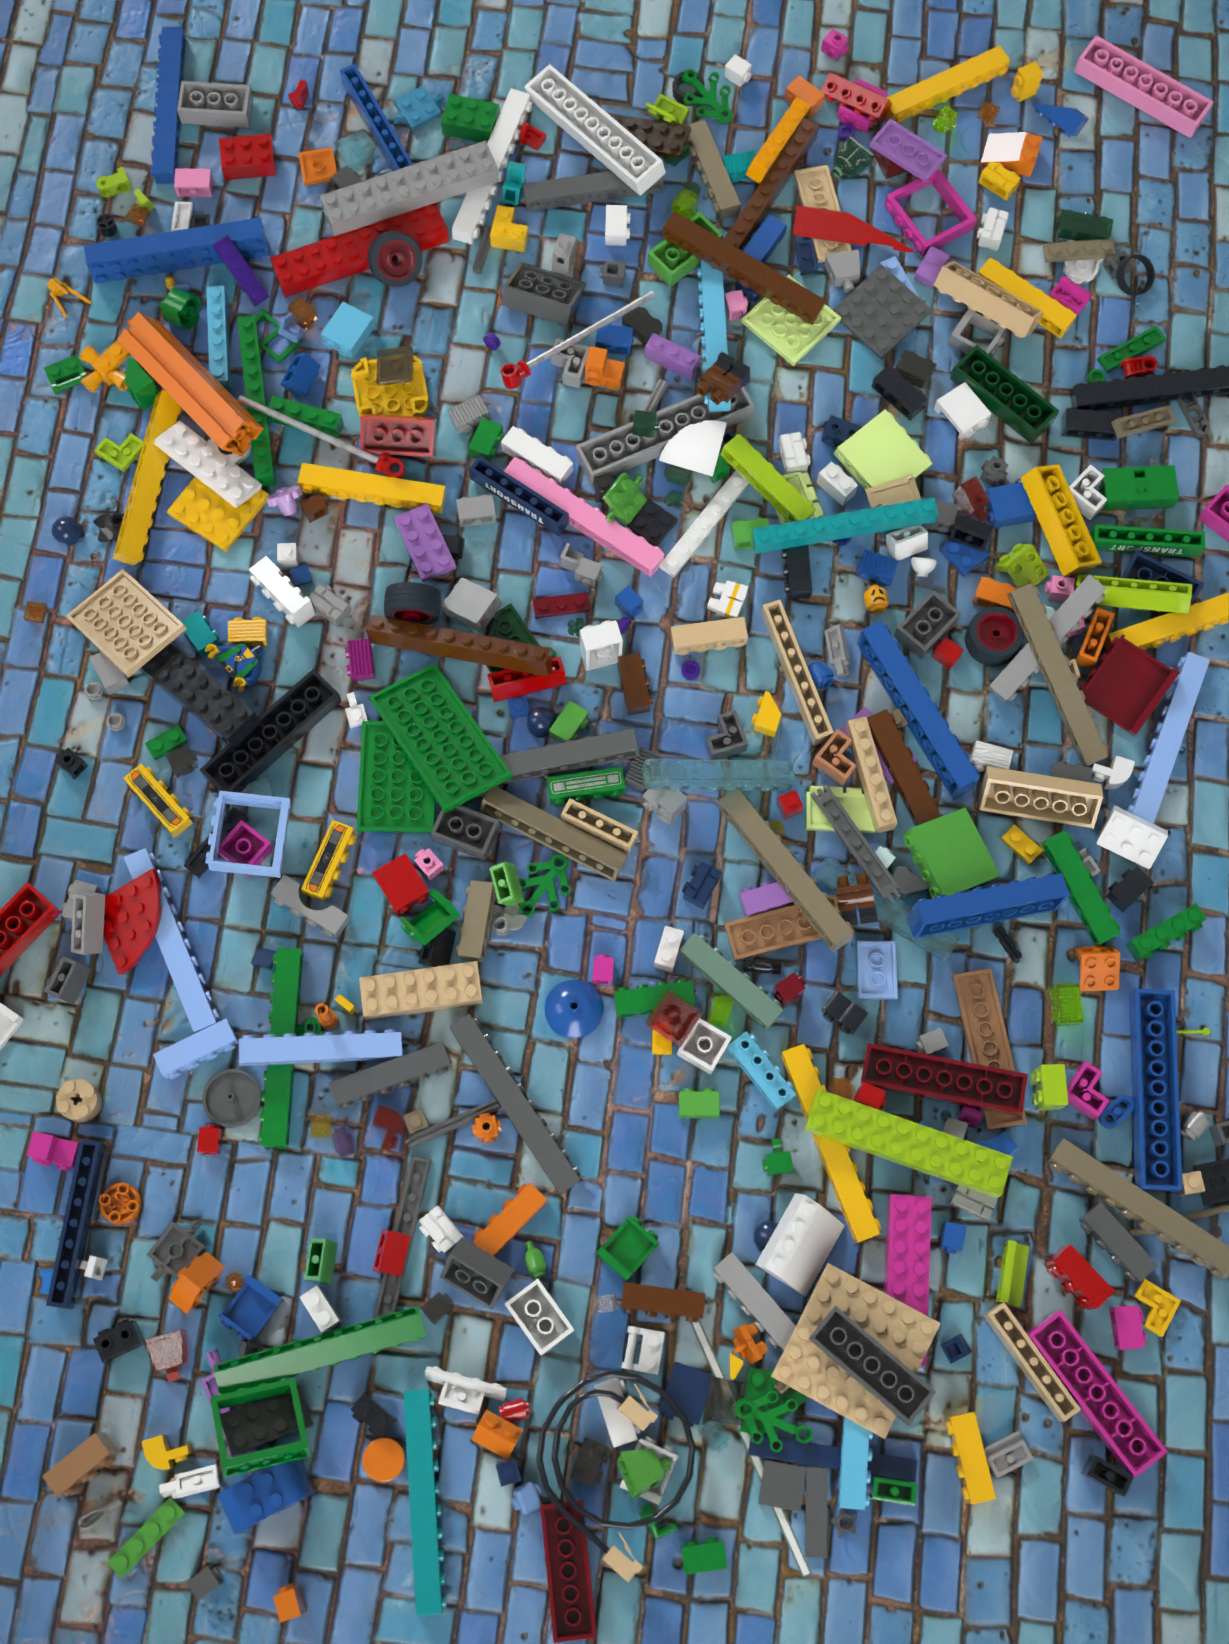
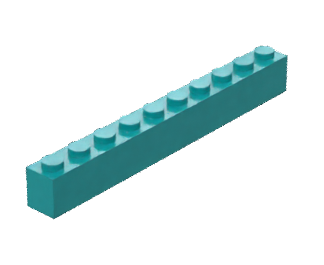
M931 497L752 529L751 540L754 554L935 523L938 511L935 498Z
M430 1389L403 1391L416 1616L442 1614L443 1608H447L446 1594H442V1585L446 1584L445 1571H441V1562H444V1549L440 1548L439 1539H443L442 1526H438V1517H441V1503H437V1494H440V1482L436 1481L435 1472H439L438 1459H434V1450H437V1437H433V1428H436V1416L432 1415L431 1406H435L434 1393H430Z

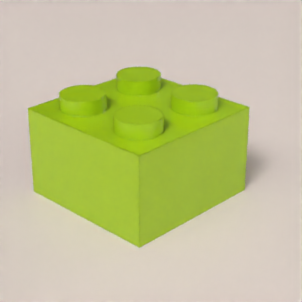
M1065 1064L1040 1065L1034 1069L1032 1074H1030V1085L1034 1089L1031 1101L1032 1105H1035V1111L1060 1110L1067 1106L1068 1094Z

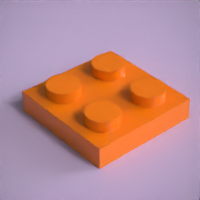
M332 147L298 152L304 186L331 182L330 177L337 173Z

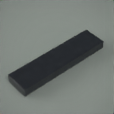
M234 807L224 817L220 844L241 820L245 823L249 820L248 817ZM209 836L184 864V867L199 879L209 868L208 864H206V853L210 852L211 845H208Z

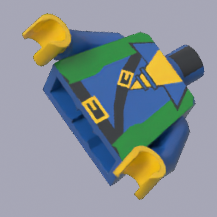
M244 643L226 646L207 645L205 652L210 651L208 658L212 659L217 655L216 658L219 664L234 681L233 687H239V692L257 683L262 668L257 659L265 654L259 644L251 650Z

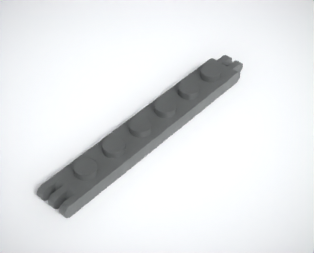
M827 784L823 786L826 791L825 794L821 788L817 789L820 797H817L812 792L810 794L811 798L860 868L867 874L868 879L882 899L887 898L890 903H893L895 901L892 894H894L897 900L900 899L899 885Z

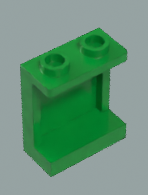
M435 888L429 892L434 902L410 922L402 916L399 918L403 924L401 925L403 931L410 935L415 942L420 941L424 946L460 916L453 904Z
M628 1216L607 1242L596 1252V1255L626 1282L659 1245L657 1241L659 1237L651 1230L647 1232L642 1228L643 1223L636 1216L633 1218Z

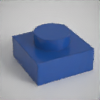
M526 696L508 699L512 719L529 715Z

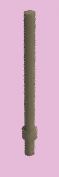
M1229 1203L1182 1216L1190 1221H1195L1229 1211ZM1141 1227L1128 1230L1132 1237L1155 1234L1151 1230L1147 1231Z

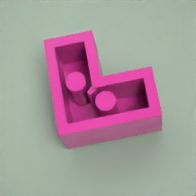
M1085 1061L1079 1065L1067 1084L1068 1103L1094 1120L1100 1116L1109 1100L1092 1089L1103 1072Z
M33 1132L26 1156L31 1157L32 1162L38 1165L49 1167L51 1163L58 1165L57 1169L69 1171L70 1168L74 1169L79 1143L59 1139L48 1134Z

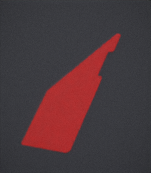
M797 206L793 228L795 236L862 246L872 243L892 246L893 250L914 252L910 247L850 213Z

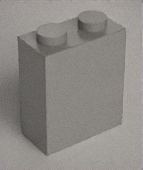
M462 577L454 585L449 596L444 599L441 607L446 616L482 633L502 603L496 593Z

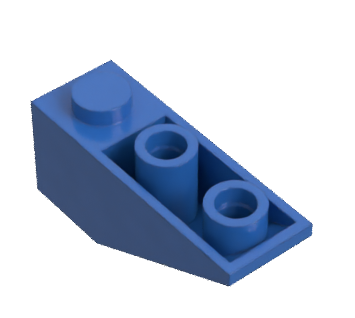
M1044 104L1033 105L1037 109L1036 113L1042 117H1048L1050 119L1049 123L1055 127H1061L1063 129L1062 133L1068 137L1077 136L1090 119L1077 108Z

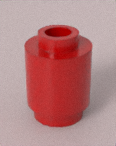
M523 1398L505 1402L503 1406L499 1407L501 1418L510 1423L527 1419V1414L531 1413L528 1400L524 1401Z

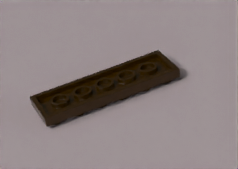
M608 113L657 156L681 159L691 133L690 126Z

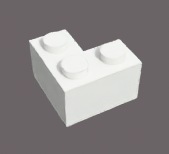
M1091 464L1069 486L1080 513L1090 521L1098 514L1107 501V498L1095 490L1100 485L1104 475Z

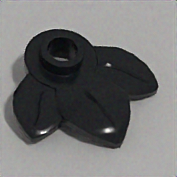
M102 514L93 521L96 526L101 528L98 535L99 542H109L114 539L117 543L122 522L120 524L116 523L123 520L124 514Z

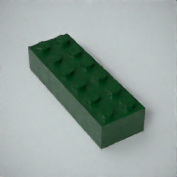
M978 345L952 370L950 379L958 386L966 382L989 411L1031 444L1046 431L1059 413L1056 407Z

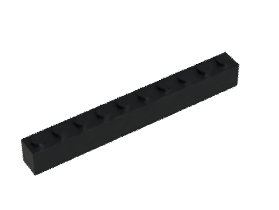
M1220 365L1209 369L1204 367L1194 371L1183 370L1178 373L1166 372L1162 375L1150 374L1139 378L1133 376L1123 380L1096 381L1092 384L1079 383L1073 386L1070 392L1072 408L1081 410L1094 409L1097 411L1175 401L1179 398L1182 400L1191 399L1194 395L1198 398L1229 394V366Z

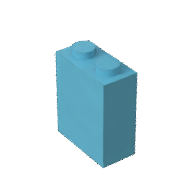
M342 302L320 334L323 345L328 349L338 351L344 357L348 356L353 359L374 329V318Z

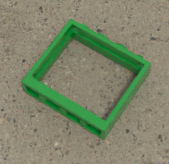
M295 1377L282 1378L277 1382L261 1383L256 1387L240 1388L235 1392L219 1393L214 1397H210L224 1478L310 1457ZM291 1393L301 1441L227 1459L219 1410Z

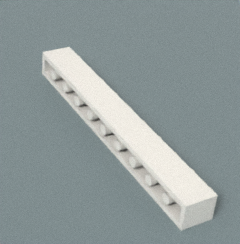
M510 89L488 141L489 149L498 167L499 182L503 179L504 168L508 167L509 156L514 152L515 141L519 140L522 124L526 122L527 112L530 113L532 109L530 94L515 89ZM498 182L466 193L452 227L453 239L473 245L475 239H478L480 225L484 224L486 219L485 213L491 208V199L497 193Z

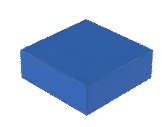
M307 564L289 569L294 587L313 583Z

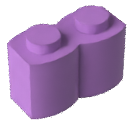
M931 246L919 265L914 280L933 288V284L942 267L950 263L948 261L950 255Z

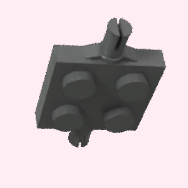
M195 1220L188 1229L180 1227L174 1221L169 1225L147 1253V1256L154 1260L158 1266L150 1276L154 1281L157 1282L164 1272L170 1273L176 1279H179L177 1275L185 1266L188 1268L192 1260L201 1254L206 1246L198 1241L194 1235L202 1225Z

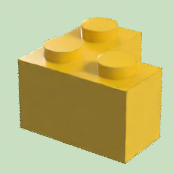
M497 205L490 233L491 247L525 253L529 239L528 226L514 224L515 208Z

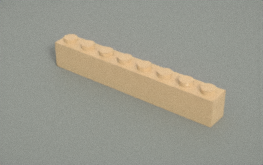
M777 600L764 604L761 611L762 618L812 744L815 746L827 742L834 732L782 602Z

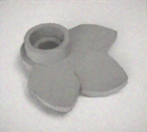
M495 904L492 929L496 935L504 936L511 930L520 929L526 923L527 916L520 915L518 904L511 907L506 906L504 909Z

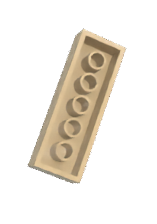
M955 261L942 267L933 284L940 293L949 294L954 301L958 303L963 302L967 305L968 309L982 313L985 319L996 321L999 327L1003 329L1008 328L1019 338H1025L1031 334L1044 313Z
M987 766L979 794V810L1094 828L1103 800L1102 785Z
M477 961L359 978L363 1016L366 1021L483 1004Z

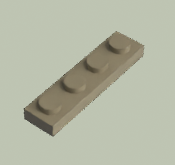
M1113 239L1044 243L1042 247L1045 263L1104 259L1116 254Z
M1170 405L1118 418L1112 421L1111 424L1119 439L1171 425L1176 422Z

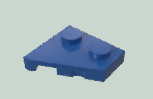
M953 539L940 547L939 550L963 577L991 555L985 550L981 552L977 548L974 549V547L967 546V544L964 545Z

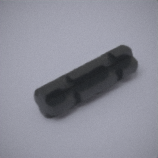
M1003 926L994 929L993 934L996 938H999L1000 944L1010 954L1011 960L1016 962L1021 959V952L1016 950V945L1010 936L1005 934L1006 931Z
M744 960L743 970L780 974L781 963L773 962L771 964L764 961L752 962V960Z

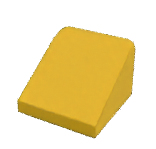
M731 1353L729 1354V1379L735 1380L744 1361Z

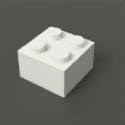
M697 1017L678 1049L677 1056L711 1075L732 1037Z

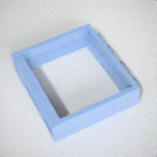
M219 791V798L216 797L214 801V809H217L216 815H212L211 827H214L213 834L210 833L208 845H211L210 852L206 853V864H208L209 870L281 878L291 809L290 798ZM226 804L280 809L272 867L217 861Z

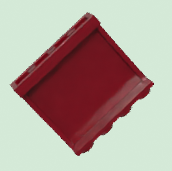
M1121 635L1119 638H1114L1110 644L1112 647L1110 652H1105L1099 660L1101 662L1098 669L1093 668L1088 675L1091 679L1087 684L1083 683L1079 690H1082L1085 695L1084 702L1086 705L1132 736H1135L1180 672L1174 668L1171 670L1125 639V635Z

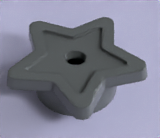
M844 1508L840 1509L839 1516L831 1519V1522L838 1527V1536H842L845 1532L856 1533L854 1522L858 1515L848 1514Z

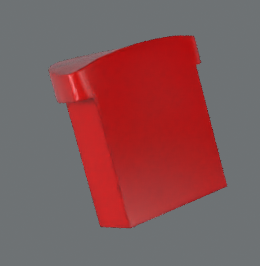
M300 79L295 92L288 94V99L292 105L302 110L309 98L307 81Z
M524 122L521 127L519 142L538 151L546 141L547 134Z

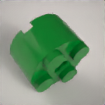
M173 287L165 300L160 303L159 309L162 311V317L165 322L183 330L191 329L199 319L200 314L197 313L198 308L201 309V301L197 296Z

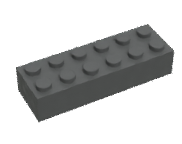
M836 1305L808 1338L811 1343L907 1426H910L936 1393L933 1388Z

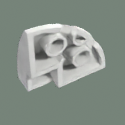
M710 420L686 426L668 441L660 455L659 461L713 476L727 423Z

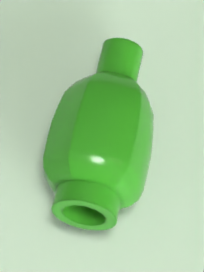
M532 1240L525 1242L527 1248L525 1262L528 1272L534 1276V1279L544 1277L547 1266L542 1252L535 1248Z

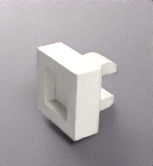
M90 1256L88 1262L81 1261L79 1269L85 1270L84 1276L102 1280L108 1260Z

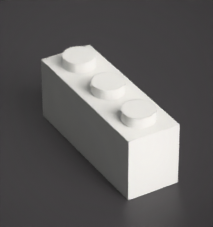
M617 1378L594 1385L595 1390L613 1391L623 1398V1393L627 1392L623 1380L619 1381ZM597 1396L613 1447L615 1448L637 1440V1434H640V1431L617 1410L621 1404L611 1398Z

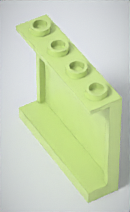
M886 409L838 446L834 452V455L864 490L907 478L909 475H913L915 479L924 471H927L933 464L930 457L921 451L918 443L908 436L905 428L900 426L895 421V417L888 413Z

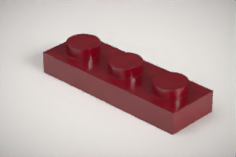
M587 592L532 599L535 619L590 612Z

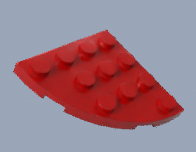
M150 869L105 896L103 936L119 975L125 974L140 961L139 958L146 949L150 948L158 931L162 913V906H160L162 888L157 869Z

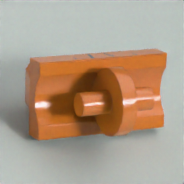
M754 1323L746 1326L743 1324L732 1331L736 1338L733 1340L736 1349L731 1351L734 1355L739 1352L741 1358H747L750 1365L762 1359V1355L768 1351L763 1341L757 1344L753 1341L752 1336L758 1333Z

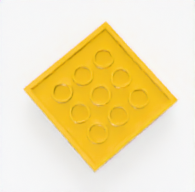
M194 477L166 512L173 519L224 552H227L267 502L265 498L269 494L261 489L238 508H235L197 477Z

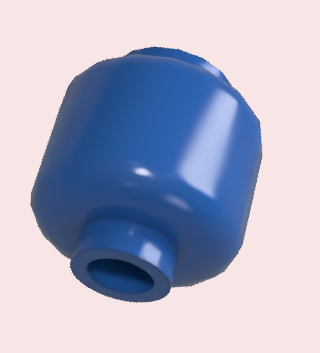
M819 661L808 666L816 689H826L833 683L834 672L826 663Z

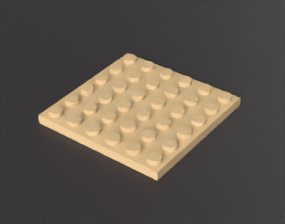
M827 1263L771 1377L885 1439L896 1415L811 1343L808 1338L836 1305L917 1374L941 1323Z

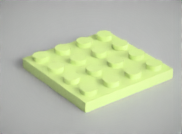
M788 274V275L786 276V277H788L789 279L793 280L794 282L800 284V283H799L797 280H795L791 275ZM764 297L742 318L741 323L794 367L840 322L841 317L825 304L822 312L812 325L804 322L795 314H790L785 308L773 304L768 298Z

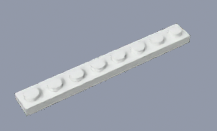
M736 470L659 565L660 569L673 578L749 485Z

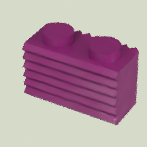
M370 639L347 641L348 647L345 648V656L350 662V665H346L347 675L351 676L352 681L375 679Z

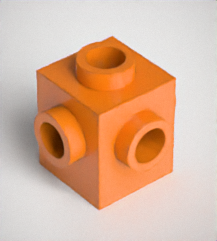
M491 1113L480 1114L479 1118H475L476 1124L472 1125L474 1137L478 1136L479 1142L483 1141V1143L495 1142V1139L499 1138L498 1132H502L500 1120H496L495 1115L491 1116ZM489 1124L490 1129L484 1130L483 1125Z

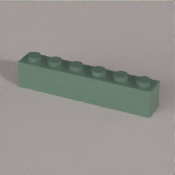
M694 933L679 949L678 954L767 1031L782 1015L784 1011L782 1004L776 999L772 1000L769 998L767 991L763 987L754 985L752 978L748 974H742L738 971V967L733 961H727L723 958V953L719 949L708 945V940L701 934L698 936Z

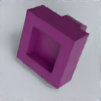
M964 1105L957 1120L966 1122L968 1126L976 1129L982 1120L983 1112H980L981 1109L976 1108L975 1110Z

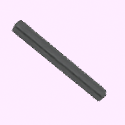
M497 1099L489 1101L407 1137L406 1143L409 1148L415 1147L474 1121L475 1118H479L480 1114L493 1113L500 1109V1105Z

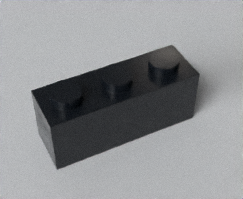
M887 365L873 379L871 387L909 421L925 408L928 400L925 394L913 387L909 380H905L898 370L890 365Z
M1074 407L1066 408L1062 415L1061 436L1115 441L1117 435L1111 422L1120 418V413L1096 411L1094 409L1081 410Z
M804 545L782 549V559H785L783 576L787 577V582H784V592L788 593V599H810L812 582L809 546Z

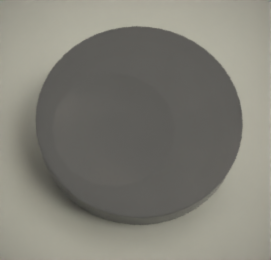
M227 1069L217 1073L208 1081L203 1092V1107L208 1117L216 1124L226 1128L241 1127L249 1123L257 1115L262 1103V1092L258 1082L249 1073L239 1069Z

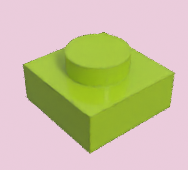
M139 188L133 192L138 198L135 201L142 208L146 207L150 212L155 208L153 203Z

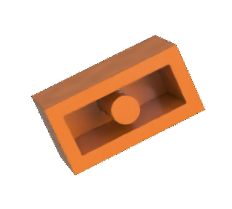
M798 75L786 87L784 99L791 105L795 98L799 97L810 104L811 107L806 115L811 118L823 106L825 94Z
M486 1410L471 1440L508 1460L523 1429Z
M291 1583L277 1589L278 1593L273 1596L280 1623L298 1617L307 1611L300 1585L294 1587V1584Z

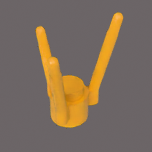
M52 278L47 284L48 289L51 291L50 296L56 302L64 318L68 316L57 296L68 295L69 291L88 304H92L90 300L70 288L65 282L62 283L58 278Z

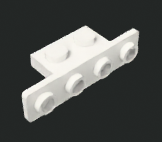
M427 1366L425 1370V1380L443 1385L438 1404L479 1415L484 1396L505 1401L507 1388L500 1384L486 1383L479 1378H468L457 1372H446L439 1367Z

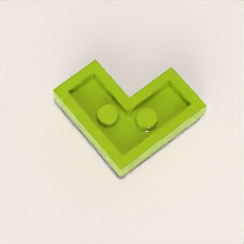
M131 433L118 446L105 437L94 452L119 470L125 472L141 453L143 440Z

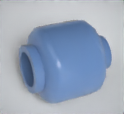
M526 1482L513 1490L514 1497L511 1498V1503L515 1511L520 1510L522 1514H528L540 1508L544 1497L538 1484L534 1485L532 1482Z

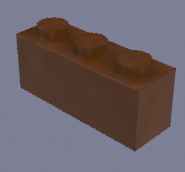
M640 653L619 656L617 665L628 715L650 712L653 698L652 694H648L647 687H650L648 676H644L643 670H646L645 660L641 659Z

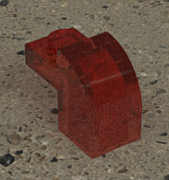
M379 1105L372 1125L387 1131L381 1149L391 1153V1150L396 1149L399 1138L396 1137L397 1134L405 1136L406 1127L403 1119L395 1110Z

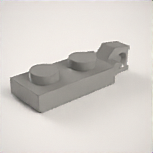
M838 624L824 632L830 664L836 669L837 676L846 677L850 675L848 666L850 658L844 626Z

